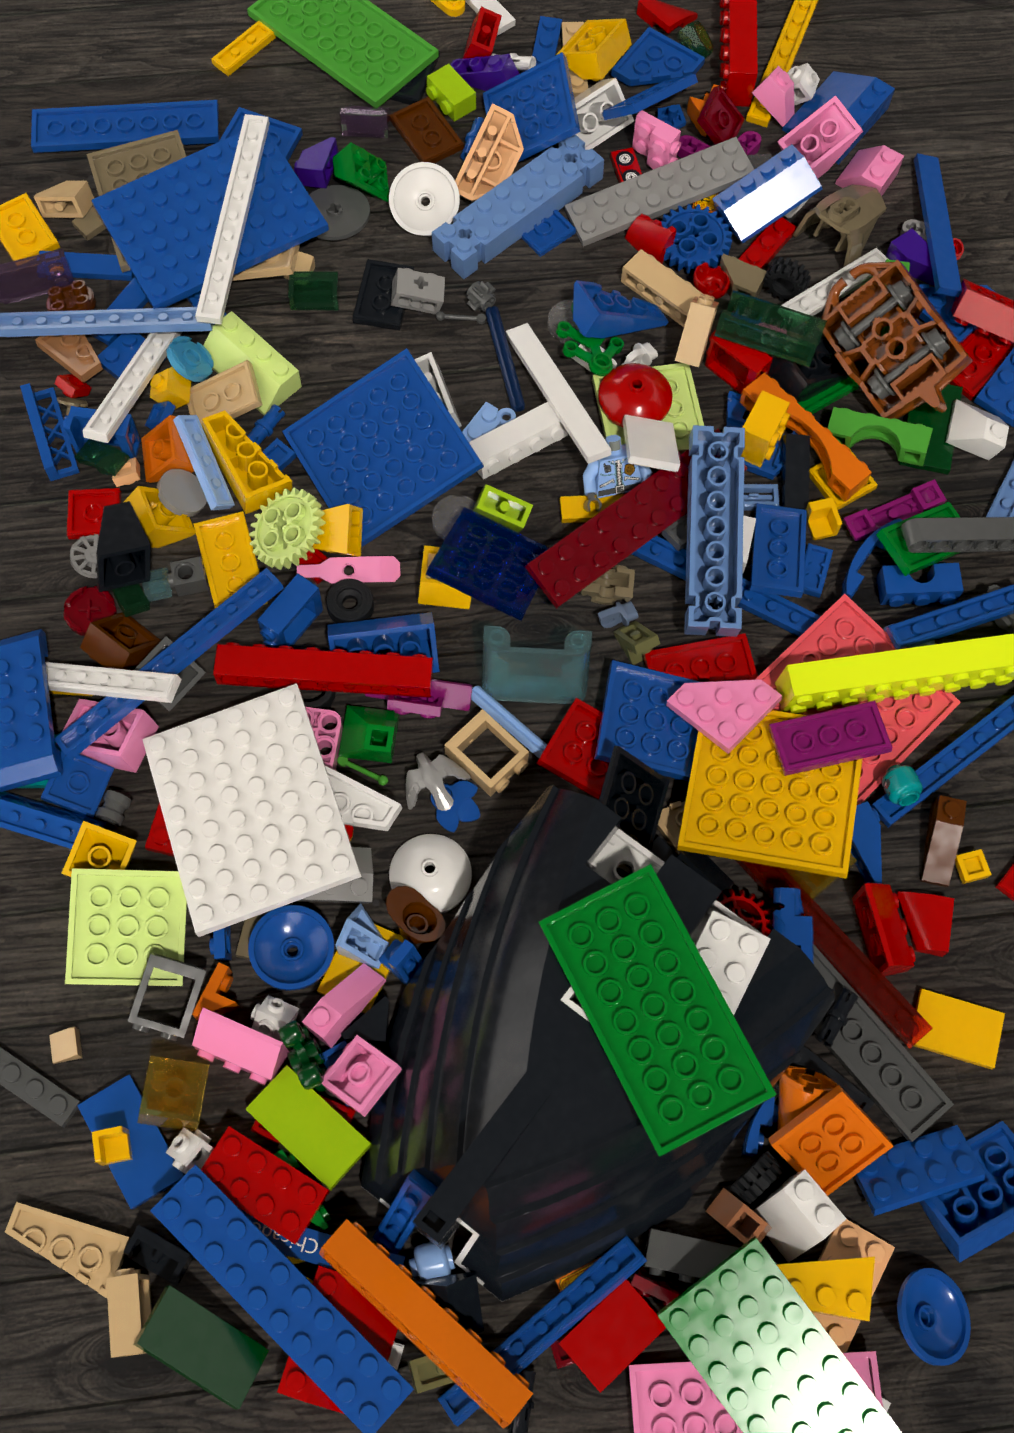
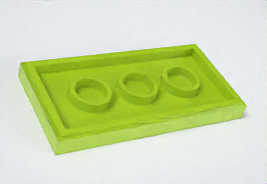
M287 1065L246 1108L247 1112L330 1191L371 1146L368 1140L313 1089H304L298 1075Z

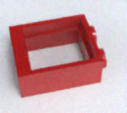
M727 323L723 328H718L711 334L709 338L710 346L706 351L705 366L742 395L743 389L764 372L768 375L773 358Z

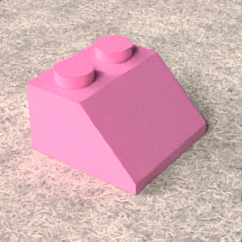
M885 145L858 150L835 184L842 188L852 184L877 188L882 196L897 176L904 155Z

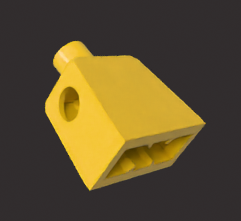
M345 504L322 510L325 514L321 519L326 521V524L320 526V529L324 531V534L317 536L321 543H314L313 548L328 553L361 557L363 509Z

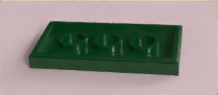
M948 384L941 391L947 406L946 411L943 413L935 410L927 402L907 413V423L923 424L926 427L933 428L923 466L899 462V465L946 475L949 474L954 446L946 443L953 402L956 399L961 401L963 387Z
M170 1285L165 1287L133 1344L235 1410L240 1409L269 1352L267 1348Z

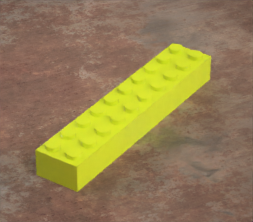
M1014 634L787 665L775 682L777 692L782 695V699L779 702L781 712L801 714L811 708H816L817 711H824L832 708L833 705L842 704L843 707L857 705L859 701H876L878 703L883 701L884 698L894 697V700L908 698L910 694L919 693L920 696H928L938 690H945L946 693H950L970 686V689H978L986 686L988 683H995L997 686L1008 684L1014 680Z

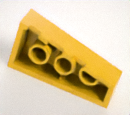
M875 1257L776 1264L811 1312L857 1321H870Z

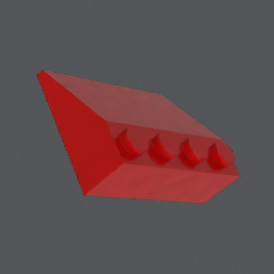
M318 1266L313 1285L389 1361L398 1329L337 1271ZM289 1356L277 1393L343 1413Z

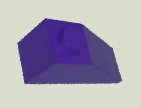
M913 228L891 241L886 257L889 260L898 259L899 261L910 262L909 273L913 278L935 286L928 243Z

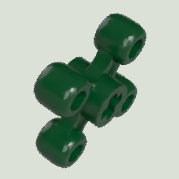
M291 1021L280 1027L278 1033L283 1044L287 1048H294L287 1052V1056L303 1088L306 1090L313 1089L316 1093L327 1090L321 1084L324 1081V1074L327 1068L325 1066L319 1067L320 1064L325 1062V1058L312 1033L306 1026L301 1027L297 1021Z

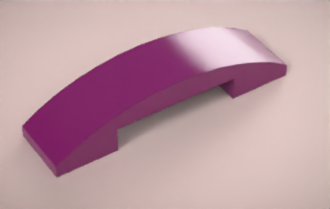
M934 479L913 488L908 495L870 511L867 508L843 518V521L854 541L864 540L877 529L899 518L905 520L940 506L947 499Z

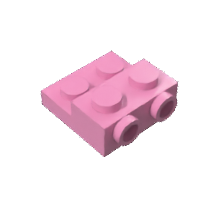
M641 110L636 115L632 147L638 153L647 156L646 165L654 170L678 160L676 157L681 147V142H679L681 131Z
M356 1035L352 1042L345 1046L343 1053L336 1062L325 1071L324 1081L321 1084L329 1092L365 1117L401 1072L402 1068Z

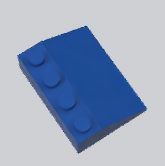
M833 71L816 90L813 98L802 105L786 125L783 126L782 130L789 133L836 95L863 130L859 137L835 162L839 165L889 108L895 88L877 77Z
M1003 1121L967 1140L985 1172V1180L919 1201L939 1237L959 1263L1014 1232V1133Z

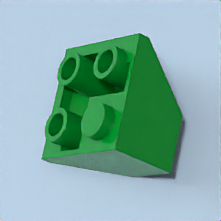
M352 142L333 157L335 177L386 202L389 201V185L385 161Z
M347 705L339 757L392 763L400 714L390 710Z

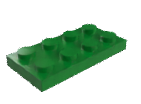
M950 502L885 527L876 534L904 576L961 553H911L908 551L901 530L903 523L914 518H961Z

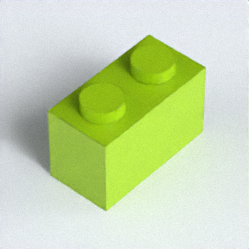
M450 64L427 76V95L431 100H435L442 112L448 115L454 122L476 109V92Z
M486 484L479 494L472 513L519 533L524 529L533 505Z

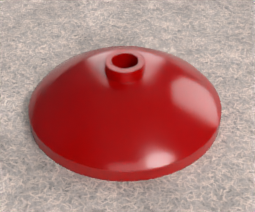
M640 363L624 364L612 369L601 381L598 392V401L602 412L611 422L620 427H623L624 415L662 421L670 411L673 398L672 389L666 377L655 368Z

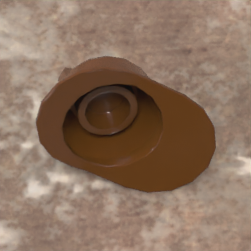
M398 886L389 892L386 897V908L392 920L398 925L400 935L404 939L414 944H425L426 942L436 941L443 935L445 931L443 915L418 891L407 886Z

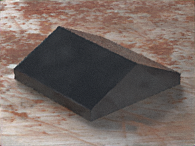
M476 1271L427 1280H415L419 1287L425 1286L435 1295L436 1299L434 1301L443 1309L447 1307L452 1310L459 1318L458 1323L466 1331L471 1329L476 1334L484 1331Z

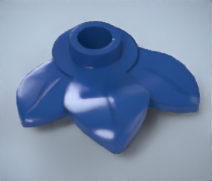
M459 781L452 786L444 784L445 789L454 800L452 807L446 811L437 809L431 793L432 805L437 809V821L447 831L455 832L459 821L472 822L480 818L479 808L471 799L478 790L476 785L468 781Z

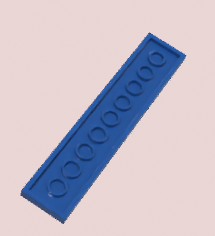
M196 1164L150 1210L362 1433H376L414 1390L410 1383Z

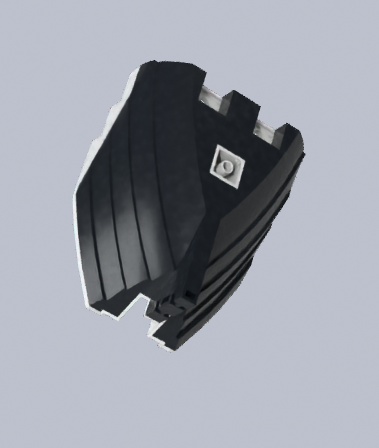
M554 785L546 788L500 846L486 871L467 896L446 931L426 956L403 991L385 1051V1055L397 1063L402 1070L373 1106L368 1133V1141L371 1143V1146L365 1153L361 1187L387 1208H390L413 1169L437 1186L438 1189L413 1220L414 1226L440 1249L444 1247L460 1224L468 1229L472 1236L454 1263L465 1272L476 1271L477 1282L501 1302L588 1264L603 1256L624 1237L628 1236L630 1240H633L680 1211L758 1108L756 1106L661 1157L658 1156L541 929L539 921L623 879L616 871L619 865H629L634 873L651 864L695 946L713 910L760 934L762 933L718 902L717 899L722 891L671 854L667 861L664 862L621 831L619 826L622 818L594 798L574 791L558 789ZM775 929L768 935V938L771 940L734 1014L738 1025L772 1087L790 1066L835 1000L834 990L827 985L823 976L806 954Z

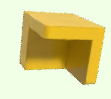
M833 497L809 502L806 508V522L812 539L818 540L836 536L842 526V521Z
M117 1126L92 1132L96 1163L104 1166L133 1160L130 1135L127 1128Z

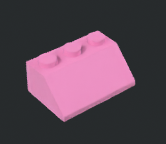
M205 1008L200 1013L192 1046L198 1050L197 1056L213 1062L214 1058L225 1062L224 1068L239 1074L240 1070L246 1071L251 1074L249 1079L265 1085L267 1081L271 1082L280 1073L287 1058V1052H289L283 1042Z

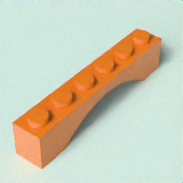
M764 372L743 389L740 403L749 412L753 409L762 390L790 402L787 413L791 415L785 427L799 435L810 436V445L816 451L823 464L827 485L843 501L846 502L867 484L872 472L866 463L859 461L846 445L841 444L828 428L823 427L816 421L813 414L801 407L795 397L786 393L774 378H770Z

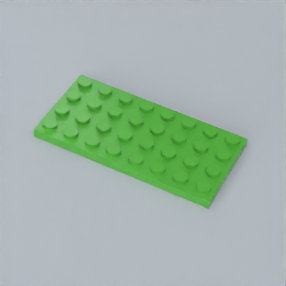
M258 0L247 9L249 17L256 22L260 21L274 32L275 36L376 109L439 57L437 48L369 0Z

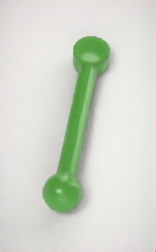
M338 757L337 759L341 767L348 766L377 780L380 785L384 786L388 783V778L385 775L379 776L348 761V758Z

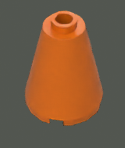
M789 1066L779 1079L777 1131L838 1084L831 1078L816 1071L814 1076L805 1074L806 1068Z

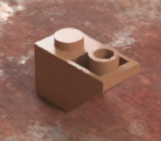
M725 1188L722 1189L706 1210L711 1217L743 1244L747 1243L754 1236L761 1242L771 1229V1226Z

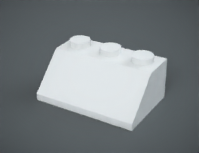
M616 78L601 80L574 98L581 131L576 135L585 142V150L593 149L634 122L632 114L604 120L603 110L625 100Z

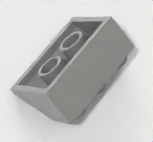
M352 847L362 877L298 901L371 903L373 896L371 848Z

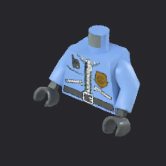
M610 435L605 438L611 448V455L589 463L583 473L584 493L588 497L584 503V509L587 512H590L591 501L595 503L596 511H600L602 503L598 498L627 493L653 475L650 467L628 463L626 444L621 445V437L618 435Z

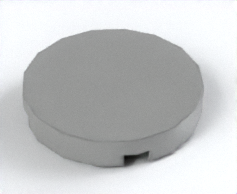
M171 469L165 472L157 483L159 500L166 509L176 515L194 516L200 513L207 502L198 478L189 471Z

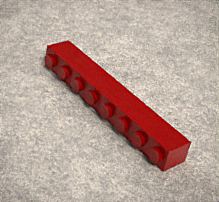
M229 642L225 645L217 644L213 675L219 685L285 688L297 683L300 690L431 698L433 658L423 654L401 656L398 653L389 652L381 655L370 651L349 653L342 649L321 651L314 647H309L305 650L294 649L290 646L269 648L262 644L241 646L238 643Z

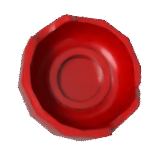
M706 262L697 266L693 275L694 287L703 294L715 297V299L724 296L729 289V277L720 266L710 268Z

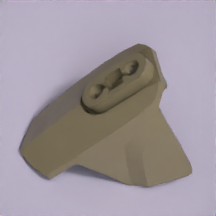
M852 184L825 197L816 207L808 211L793 236L797 238L810 225L819 223L814 233V236L817 237L821 229L832 226L841 234V239L835 251L839 252L847 249L844 262L845 267L861 257L862 250L877 219L886 211V205L877 188Z

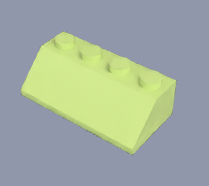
M232 311L223 317L222 325H213V329L203 345L213 359L214 366L212 369L219 374L249 360L253 366L263 404L256 409L263 415L270 410L273 404L279 406L302 387L299 370Z

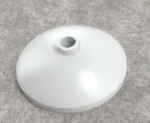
M418 162L409 165L398 173L391 185L389 192L391 213L396 222L411 234L432 236V231L445 222L451 224L453 216L459 210L460 194L457 184L452 175L437 164ZM424 198L430 199L428 206L422 205Z
M438 834L419 835L406 841L394 854L389 868L391 889L398 886L413 888L441 914L455 908L464 899L470 888L472 878L471 864L462 847L452 839ZM432 865L435 867V870L432 873H427L425 868Z

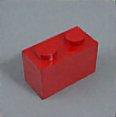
M481 6L472 23L463 59L491 55L502 15Z

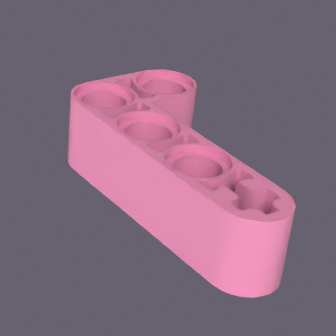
M306 707L319 749L321 750L325 747L332 749L329 754L322 755L324 764L336 771L343 732L341 717L332 710ZM328 723L337 724V726L332 730H327L324 728V726Z

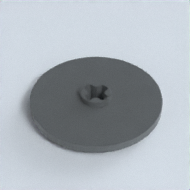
M330 185L326 189L320 188L309 194L329 227L328 231L316 236L317 238L324 240L349 238L360 232L369 221V202L365 195L355 188L345 185Z

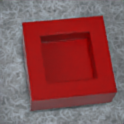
M73 374L58 375L54 383L63 390L64 395L70 398L89 396L92 388Z

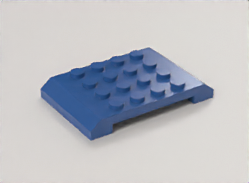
M42 629L0 640V792L63 775L60 750L55 746L45 657H48L46 633Z

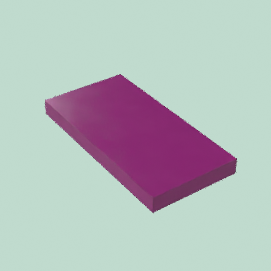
M876 701L769 724V731L784 776L889 753L893 748Z

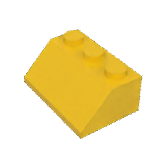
M626 19L587 20L556 55L563 52L567 57L568 68L582 80L592 79V81H600L605 78V75L632 45Z

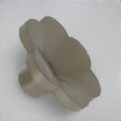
M57 397L58 403L67 406L66 415H69L71 406L88 407L87 401Z

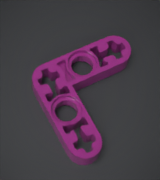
M747 131L737 138L749 160L760 150L761 136L757 132ZM684 135L680 137L681 147L677 155L684 158L711 146L690 135Z

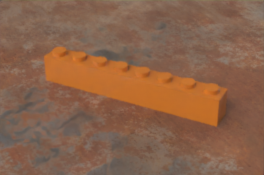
M346 1219L321 1247L319 1255L503 1429L510 1425L533 1395L528 1389L529 1383L518 1373L513 1375L505 1367L506 1362L499 1354L486 1350L481 1345L482 1339L473 1330L468 1329L466 1331L458 1323L459 1318L452 1310L447 1307L443 1309L434 1301L436 1299L435 1295L427 1287H419L412 1280L413 1275L406 1267L401 1264L397 1266L389 1259V1252L379 1243L374 1245L366 1237L367 1232L357 1222L352 1224Z

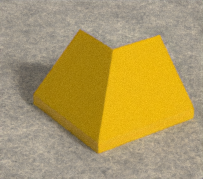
M83 821L61 874L71 877L72 868L127 870L137 841Z

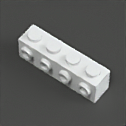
M546 402L470 441L469 444L484 465L477 472L485 479L540 451L546 446L568 436V432L550 404Z

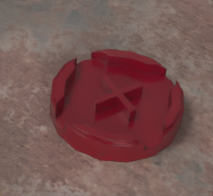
M86 586L77 589L66 599L63 615L64 620L73 632L85 636L91 622L117 614V608L114 599L108 591L99 592L96 586L94 588H87Z

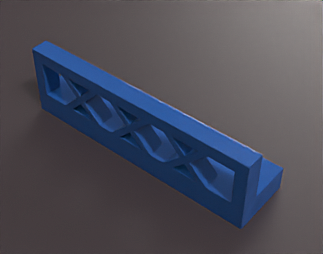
M30 383L21 385V392L41 460L50 481L80 473L69 436L63 428L64 418L54 387L34 392ZM48 397L52 398V402L47 409L38 405V400ZM49 417L58 420L54 429L44 425ZM55 437L65 441L60 450L51 447ZM62 457L71 461V467L61 470L57 469L56 465Z
M9 792L0 793L1 828L72 849L83 821L104 829L107 822Z

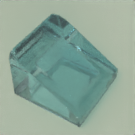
M167 568L150 571V581L142 583L148 602L172 597V588L169 585Z

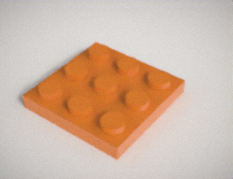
M837 1085L768 1138L771 1146L797 1173L805 1169L827 1196L894 1147L890 1139L840 1085Z

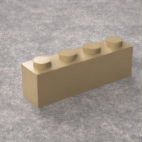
M642 249L623 266L621 277L623 284L648 302L657 305L663 313L681 326H685L691 301L695 296L699 297L700 294H703Z

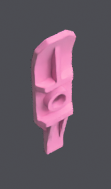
M394 556L332 557L321 564L297 566V574L304 578H321L331 584L344 579H356L363 583L395 582L401 576L400 562ZM346 566L353 567L354 573L352 575L344 573Z

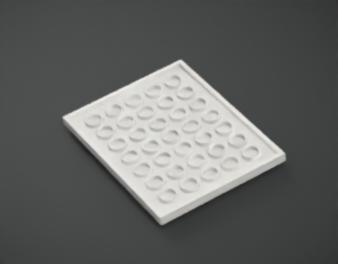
M297 683L142 739L193 927L198 937L362 877Z

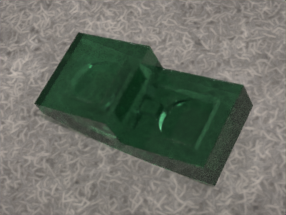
M89 439L75 455V459L80 464L94 466L101 474L116 476L130 458L121 450Z
M139 584L112 589L125 617L150 610V603Z

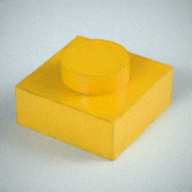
M982 849L956 855L955 865L962 884L988 878L992 875Z

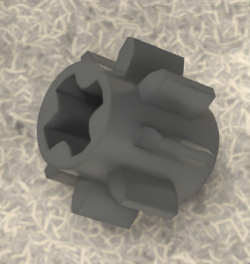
M477 281L473 283L467 290V298L469 299L467 304L474 311L477 309L479 311H486L488 307H492L496 302V295L494 294L496 289L489 282L484 283L481 281L480 283Z

